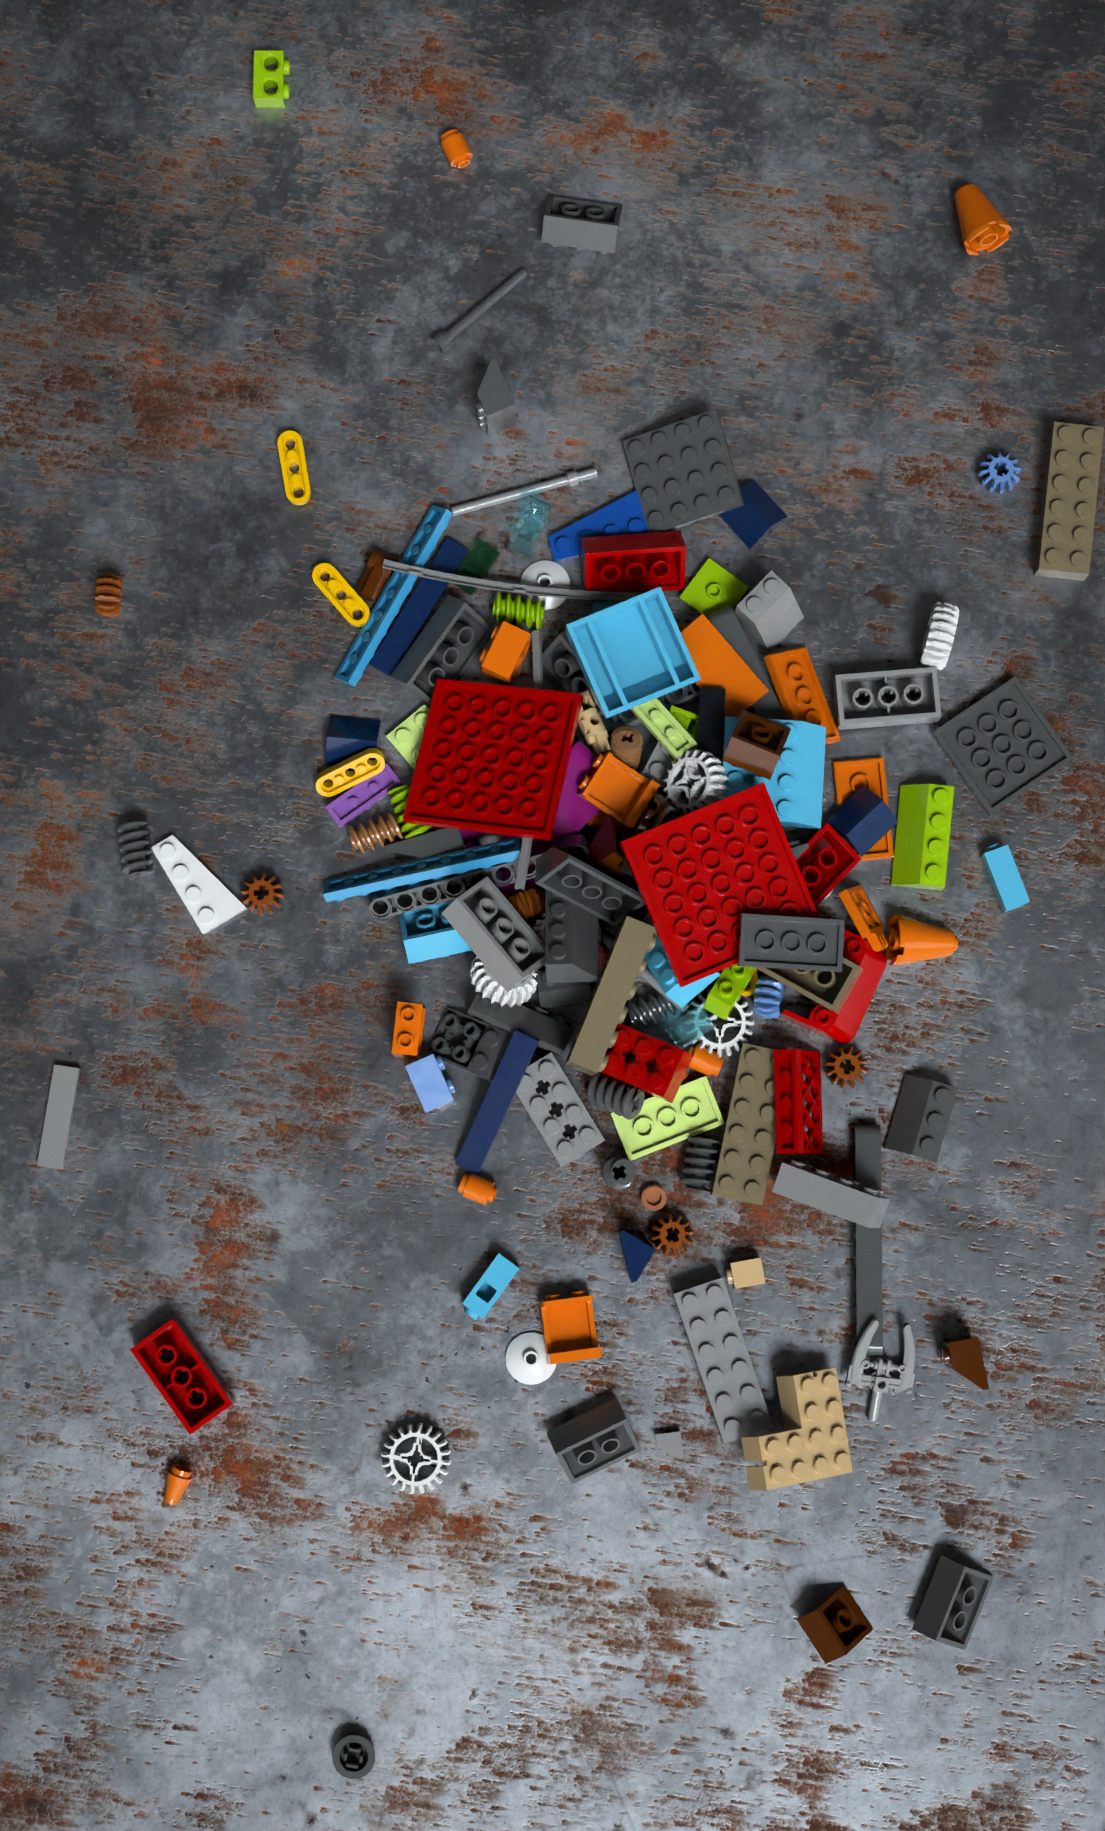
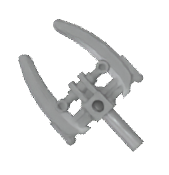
M876 1319L870 1321L855 1347L851 1364L848 1366L845 1385L850 1387L852 1384H855L860 1389H864V1385L872 1390L867 1419L870 1421H877L882 1394L888 1393V1389H893L892 1392L900 1393L903 1390L907 1394L912 1393L915 1378L916 1347L913 1330L909 1323L903 1324L904 1354L902 1363L894 1364L889 1358H885V1361H883L881 1357H877L873 1362L866 1359L868 1347L879 1326V1322ZM869 1367L874 1369V1372H871V1374L863 1373V1370ZM897 1370L900 1374L899 1377H891L889 1372Z

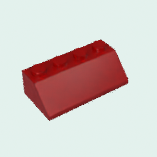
M681 531L581 538V565L584 591L644 593L661 587L662 591L684 590L686 545Z
M828 822L822 824L821 829H814L800 843H808L809 847L796 859L815 908L862 860Z

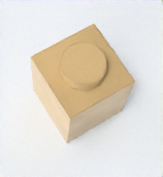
M761 1257L729 1263L730 1268L725 1269L728 1284H733L734 1289L766 1283Z

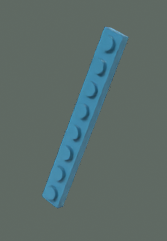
M432 505L399 563L424 568V564L435 549L443 531L447 528L453 513L446 508ZM397 571L393 572L372 609L369 620L363 625L334 678L347 685L356 686L418 576Z
M521 837L326 880L323 895L326 902L342 901L352 896H365L379 890L387 891L397 886L414 885L429 879L437 880L447 875L464 874L469 870L478 868L487 869L501 863H513L520 858L522 840Z

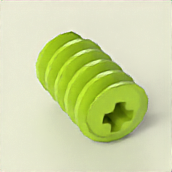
M497 591L492 618L496 615L497 623H501L503 618L506 617V622L510 624L516 619L518 627L525 620L527 628H531L535 622L536 629L540 630L543 624L546 603L544 606L541 605V600L537 597L535 603L532 604L530 596H527L525 601L522 602L520 594H517L516 598L512 600L510 592L503 599L501 591Z
M411 785L401 786L387 793L391 796L395 795L390 800L392 805H398L394 808V813L402 814L397 818L399 824H405L401 827V832L409 833L404 837V840L428 833L427 830L432 827L405 823L403 820Z

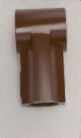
M377 548L372 552L366 566L367 570L356 590V593L361 597L376 602L387 579H390L394 572L393 570L382 568L384 559L399 562V559Z

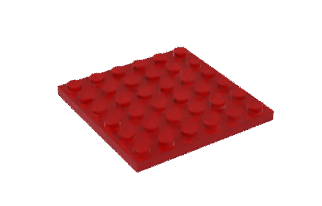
M437 678L403 816L405 823L551 841L583 701L581 693Z
M764 782L619 842L679 987L686 986L737 964L740 913L820 918Z

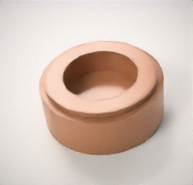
M651 1185L643 1190L641 1202L646 1209L657 1211L666 1204L667 1196L664 1189L660 1186Z

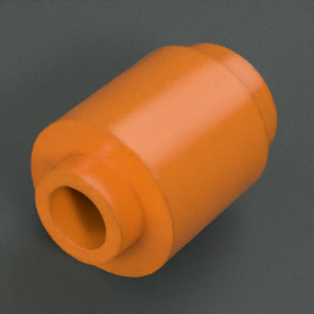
M457 129L445 132L440 137L441 147L451 167H457L458 169L466 167L470 164L473 154L463 134L459 133Z
M698 1043L695 1047L690 1046L687 1052L693 1058L689 1068L707 1076H717L724 1058L719 1057L714 1050L709 1054L708 1048L705 1046L700 1049V1044Z
M465 1173L460 1182L458 1192L462 1193L463 1197L486 1206L488 1202L493 1203L498 1188L494 1187L495 1181L474 1173L471 1175Z

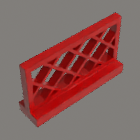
M801 1049L773 1050L776 1154H823L820 1052ZM803 1073L806 1075L805 1081L802 1077ZM804 1098H805L806 1101H807L806 1107H805V1105H804V1103H803ZM805 1124L808 1127L807 1132L803 1128ZM812 1137L814 1138V1146L811 1143Z

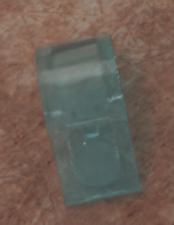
M529 495L521 518L513 529L507 548L530 558L545 532L553 505Z
M700 1005L668 1027L666 1032L676 1047L684 1049L713 1030L715 1026Z

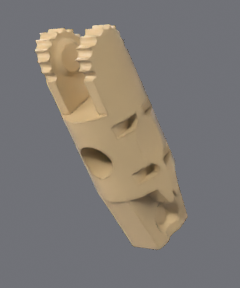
M586 690L581 693L586 710L584 711L581 705L578 724L588 745L591 744L596 755L599 753L603 754L611 749L607 740L609 736L589 691Z

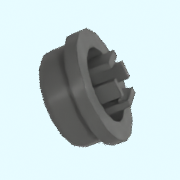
M350 1734L341 1738L335 1745L332 1753L334 1767L338 1773L349 1779H359L366 1776L373 1768L375 1762V1749L372 1743L366 1737L358 1734Z

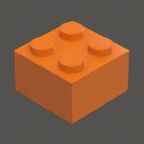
M503 621L501 627H495L490 638L492 640L490 649H484L479 662H481L480 667L484 677L501 685L511 686L532 644L531 633Z

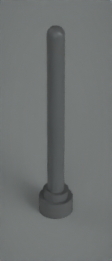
M524 268L519 269L447 331H438L433 335L431 341L441 353L446 352L451 347L454 337L527 277V270Z

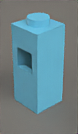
M1000 843L985 848L986 853L981 856L1002 913L1029 903V897L1009 846L1001 847Z
M498 1253L462 1303L466 1306L464 1312L475 1320L478 1317L484 1319L520 1268Z

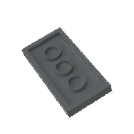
M740 913L737 966L842 972L845 920Z

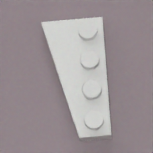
M174 835L151 847L203 935L247 909Z

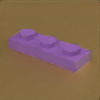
M386 763L382 772L355 785L325 808L341 829L386 797L389 791L400 787L402 783Z

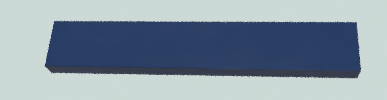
M447 537L428 569L456 574L469 550ZM422 577L369 665L372 668L392 678L390 677L412 646L450 584L449 582Z
M516 1028L458 1155L455 1162L456 1165L478 1175L537 1048L540 1041L539 1038L519 1028Z

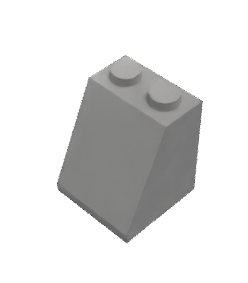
M772 570L735 609V615L742 629L768 653L804 618L791 588Z

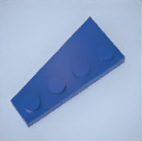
M636 490L549 536L548 541L553 561L560 562L580 557L581 538L649 533L638 491Z

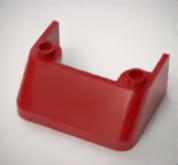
M844 929L843 956L855 962L864 970L839 1014L819 1005L811 1011L808 1019L786 1009L781 1012L779 1017L839 1044L849 1043L856 1036L887 965L885 953L882 950L874 951L867 940Z

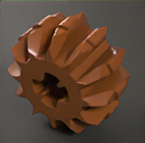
M106 573L100 574L97 577L94 609L97 614L109 617L119 615L123 595V580L121 576Z
M262 872L261 880L258 879L256 874H253V884L247 880L244 882L249 890H241V895L249 897L245 898L242 903L244 905L251 904L249 907L251 913L255 912L258 908L259 916L264 915V908L267 909L269 914H273L274 912L271 907L273 904L277 908L281 907L276 898L282 899L285 896L283 893L277 892L283 888V885L281 883L274 885L277 879L274 875L267 881V874L265 872ZM262 888H265L269 895L264 896L263 900H260L257 893H260Z
M531 888L523 890L508 898L510 904L527 924L536 922L537 919L541 918L542 913H545V896L540 889Z
M839 1046L837 1048L839 1057L834 1052H830L829 1057L834 1062L825 1061L824 1063L825 1066L832 1067V1070L826 1071L825 1075H835L830 1083L834 1085L838 1080H841L840 1089L845 1088L846 1081H848L851 1089L855 1088L854 1079L859 1083L864 1081L858 1073H868V1069L860 1068V1065L868 1062L867 1059L860 1061L857 1059L862 1054L860 1050L852 1055V1046L847 1047L846 1054L842 1046ZM845 1061H848L852 1071L850 1070L847 1072L848 1074H844V1069L840 1068V1063L844 1064Z
M667 1213L668 1223H665L664 1219L659 1217L657 1220L662 1227L660 1228L656 1225L651 1227V1229L658 1231L659 1235H652L650 1239H660L661 1241L654 1248L657 1250L664 1245L665 1248L662 1253L664 1256L668 1254L669 1248H672L673 1257H677L676 1247L679 1246L680 1250L686 1253L687 1249L682 1243L693 1244V1241L685 1238V1236L694 1234V1230H684L690 1224L689 1220L685 1221L682 1225L679 1224L682 1219L681 1214H678L675 1222H672V1214ZM672 1227V1230L676 1228L679 1232L676 1235L678 1238L676 1242H673L672 1239L669 1242L665 1238L668 1235L666 1230Z

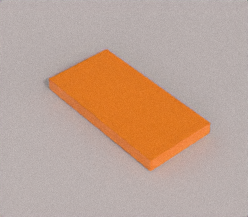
M704 614L700 615L681 632L701 678L695 684L699 688L726 689L724 717H740L743 710L747 711L769 692L767 687Z
M806 646L765 656L764 660L786 719L805 721L826 727L825 745L840 741L839 732Z
M884 757L834 761L832 763L837 810L862 786L881 798L889 808ZM891 829L870 850L860 857L861 861L894 857Z

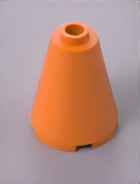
M966 183L958 187L954 199L966 252L969 255L977 256L980 255L979 251L986 249L989 253L1003 245L1010 237L1009 230L1012 231L1009 222L975 184Z
M898 914L891 915L887 922V925H891L890 933H885L889 946L884 951L887 960H891L889 965L897 966L947 957L957 950L958 938L954 936L952 930Z

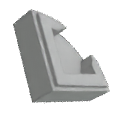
M681 1431L655 1434L659 1447L665 1453L673 1457H684Z

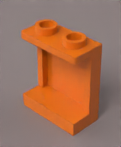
M604 752L603 755L599 753L591 765L594 767L589 776L585 775L578 785L580 791L577 795L608 816L612 815L627 828H633L660 784L652 779L648 780L615 758L611 752Z
M397 1001L391 1051L395 1057L414 1059L421 1056L426 1008H423L422 1004Z
M586 1290L570 1292L571 1297L561 1299L560 1294L545 1296L546 1301L539 1302L547 1364L602 1357L601 1347H598L593 1314L592 1300L594 1298L593 1295H586Z

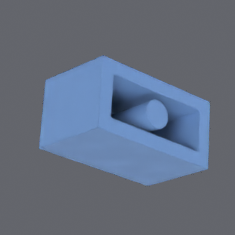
M430 1051L404 1063L425 1113L454 1101L452 1093L456 1091L451 1079L445 1080L442 1074V1070L446 1068L440 1055L434 1056L433 1051Z

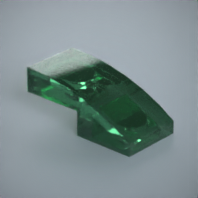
M478 540L466 561L462 562L455 575L485 579L501 553L483 541ZM454 584L470 595H473L477 590V587Z

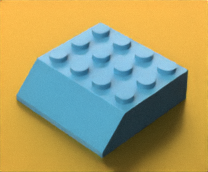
M661 587L566 624L565 634L594 701L606 719L701 680Z
M725 717L722 759L740 717ZM768 719L791 729L771 779L758 777L752 772L740 767H734L722 761L721 766L726 768L723 775L729 778L724 782V786L728 789L723 791L722 795L726 798L764 782L783 827L821 829L826 727L805 721Z

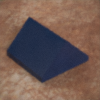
M755 480L740 488L744 506L718 514L749 550L788 517Z
M331 716L326 735V767H332L368 748L379 749L381 721Z
M864 786L857 790L826 820L860 857L898 823L885 802Z
M620 1231L618 1234L630 1282H637L655 1249L626 1231Z

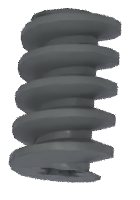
M145 821L129 822L117 827V832L124 834L118 837V842L125 844L119 848V851L126 854L120 858V861L127 864L121 868V871L130 876L154 873V870L146 868L147 865L153 863V860L145 858L146 855L152 853V850L144 849L145 845L151 843V840L143 839L144 835L150 833V830L142 829V826L148 823Z
M657 990L656 997L650 992L646 993L647 1001L641 996L637 997V1005L631 1000L628 1001L629 1009L627 1014L634 1029L639 1031L640 1023L645 1028H648L649 1019L657 1024V1015L666 1020V1011L668 1010L674 1016L676 1015V1007Z
M599 1072L592 1077L587 1091V1099L590 1104L597 1105L611 1113L614 1112L616 1115L623 1116L628 1120L635 1118L640 1113L645 1097L644 1091H640L637 1094V1088H629L626 1083L620 1085V1081L616 1079L612 1081L609 1076L603 1078V1074Z
M701 1137L688 1138V1142L693 1144L694 1147L686 1148V1152L692 1155V1157L684 1158V1162L690 1165V1167L682 1168L681 1170L688 1177L680 1178L679 1182L684 1184L685 1188L710 1193V1190L704 1187V1184L712 1183V1180L706 1177V1174H711L715 1171L708 1164L716 1163L717 1160L711 1157L710 1154L719 1152L712 1145L720 1142Z
M614 1157L605 1164L602 1177L608 1187L614 1190H623L633 1183L636 1170L629 1159ZM624 1168L623 1174L626 1177L624 1179L621 1177L618 1180L614 1179L615 1173L612 1169Z

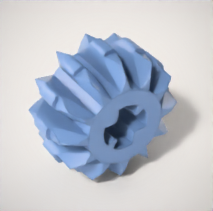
M1000 450L995 453V457L989 453L986 455V461H981L979 466L983 470L978 472V477L985 478L981 482L982 486L991 485L989 492H993L996 487L999 494H1003L1005 488L1011 491L1014 488L1013 483L1019 482L1020 478L1017 475L1022 470L1020 467L1015 466L1018 463V458L1009 460L1010 452H1007L1002 457ZM998 468L1003 470L1001 476L997 475Z
M768 975L760 976L756 982L753 1006L755 1015L767 1019L780 1016L785 997L783 983Z

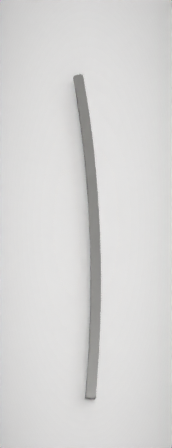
M384 559L382 568L428 579L527 595L583 600L626 601L643 594L569 590L504 583L429 570Z
M534 630L531 632L533 689H543L541 632ZM523 837L514 887L516 890L520 888L524 890L533 838Z

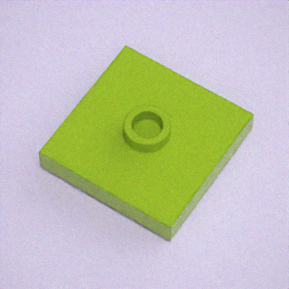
M708 558L680 595L679 600L700 615L704 614L706 617L728 605L734 609L748 591L749 586Z

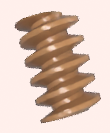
M630 726L616 728L611 735L610 752L615 758L638 772L643 737L639 731Z
M390 812L386 813V821L378 815L377 824L371 819H367L366 828L359 822L358 831H355L351 825L348 826V837L356 857L357 849L363 854L367 853V846L375 851L376 842L384 848L386 846V839L392 844L395 843L396 835L402 841L404 840L396 817Z

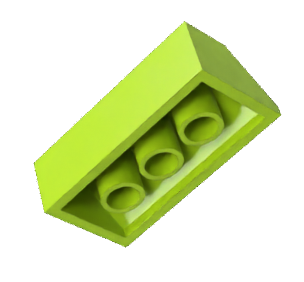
M937 784L900 785L898 823L896 824L891 876L892 886L938 891L945 888L955 786Z

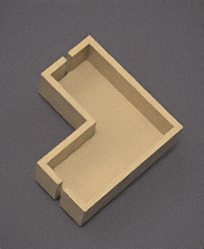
M836 1368L814 1369L777 1376L776 1380L784 1429L741 1437L745 1461H764V1465L746 1466L749 1490H771L853 1472Z

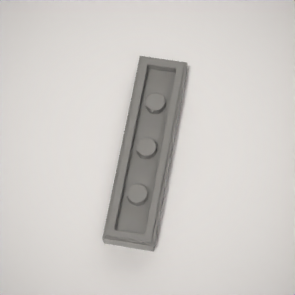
M54 1064L37 1166L64 1170L80 1068Z

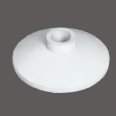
M548 560L537 561L531 564L522 574L520 585L543 587L540 582L543 579H547L550 584L546 588L570 590V579L565 569L558 563ZM522 594L524 599L530 596L532 604L539 597L541 605L544 606L546 603L545 610L554 609L566 600V598Z
M534 1332L521 1334L507 1348L505 1358L507 1369L521 1383L539 1384L547 1380L555 1370L556 1364H547L542 1334ZM528 1354L536 1356L535 1363L529 1364L526 1361Z

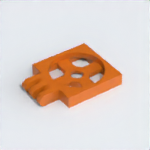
M862 885L854 886L838 893L862 939L867 938L872 949L876 952L886 949L889 946V942L883 933L885 927Z

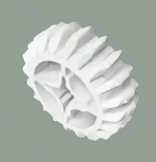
M938 601L934 604L921 649L920 662L922 666L937 667L938 670L945 668L957 629L959 617L957 606L948 602Z
M699 749L695 751L690 750L686 751L685 755L678 756V762L676 760L671 761L673 768L666 770L669 776L663 780L667 783V787L663 791L668 794L666 799L671 802L676 810L686 815L724 799L722 793L728 789L724 786V782L729 778L723 775L726 768L721 766L722 761L716 758L715 755Z
M477 956L473 959L469 975L472 977L471 984L475 985V992H482V999L487 997L491 999V1004L496 1001L499 1002L501 1007L505 1003L511 1008L515 1004L521 1006L524 1001L527 1002L532 994L535 993L537 989L536 975H538L536 972L507 993Z
M700 994L698 998L701 1004L693 1000L691 1005L696 1010H687L686 1012L687 1015L693 1017V1019L685 1020V1025H693V1028L686 1030V1034L695 1033L696 1035L690 1040L691 1044L699 1040L701 1042L699 1045L700 1049L704 1048V1046L709 1047V1054L712 1053L713 1049H716L719 1057L722 1055V1049H725L727 1056H731L730 1047L732 1046L735 1051L739 1052L741 1048L737 1042L748 1043L743 1034L751 1036L753 1033L751 1030L746 1029V1026L754 1025V1021L746 1020V1017L751 1016L753 1012L743 1011L748 1006V1002H743L741 1005L736 1003L734 1009L740 1019L728 1017L726 1019L727 1024L722 1026L719 1036V1029L715 1028L716 1025L713 1026V1023H706L715 1021L717 1015L714 1014L712 1017L705 1019L699 1018V1014L706 1002L704 995ZM699 1026L708 1027L713 1030L715 1043L702 1035ZM740 1027L737 1036L733 1040L723 1043L724 1031L727 1028Z
M408 1423V1432L405 1433L404 1428L400 1426L398 1427V1432L401 1436L398 1437L394 1433L389 1435L394 1441L393 1444L385 1441L384 1446L389 1448L390 1452L383 1451L381 1456L388 1457L389 1461L382 1462L381 1466H390L391 1470L387 1471L385 1476L389 1477L394 1474L395 1478L391 1481V1484L395 1485L400 1480L402 1482L400 1491H403L407 1484L410 1485V1494H414L415 1486H419V1491L422 1494L425 1492V1484L428 1485L430 1490L435 1488L432 1482L433 1479L439 1484L442 1483L443 1480L438 1475L439 1472L443 1475L448 1474L449 1471L443 1468L442 1465H450L451 1460L443 1459V1455L450 1454L451 1450H442L441 1447L446 1445L448 1441L444 1439L438 1442L437 1438L440 1437L441 1432L437 1431L432 1436L430 1432L433 1426L429 1425L426 1432L422 1431L423 1423H418L417 1430H413V1424ZM415 1437L412 1450L396 1452L398 1445L403 1440ZM423 1438L427 1439L435 1447L437 1457L426 1454L423 1451ZM418 1445V1452L421 1453L420 1456L422 1455L424 1460L418 1462L414 1471V1464L411 1463L412 1461L409 1460L408 1456L414 1454ZM395 1460L406 1462L409 1465L410 1478L404 1476L398 1470ZM437 1465L431 1475L418 1479L421 1466Z

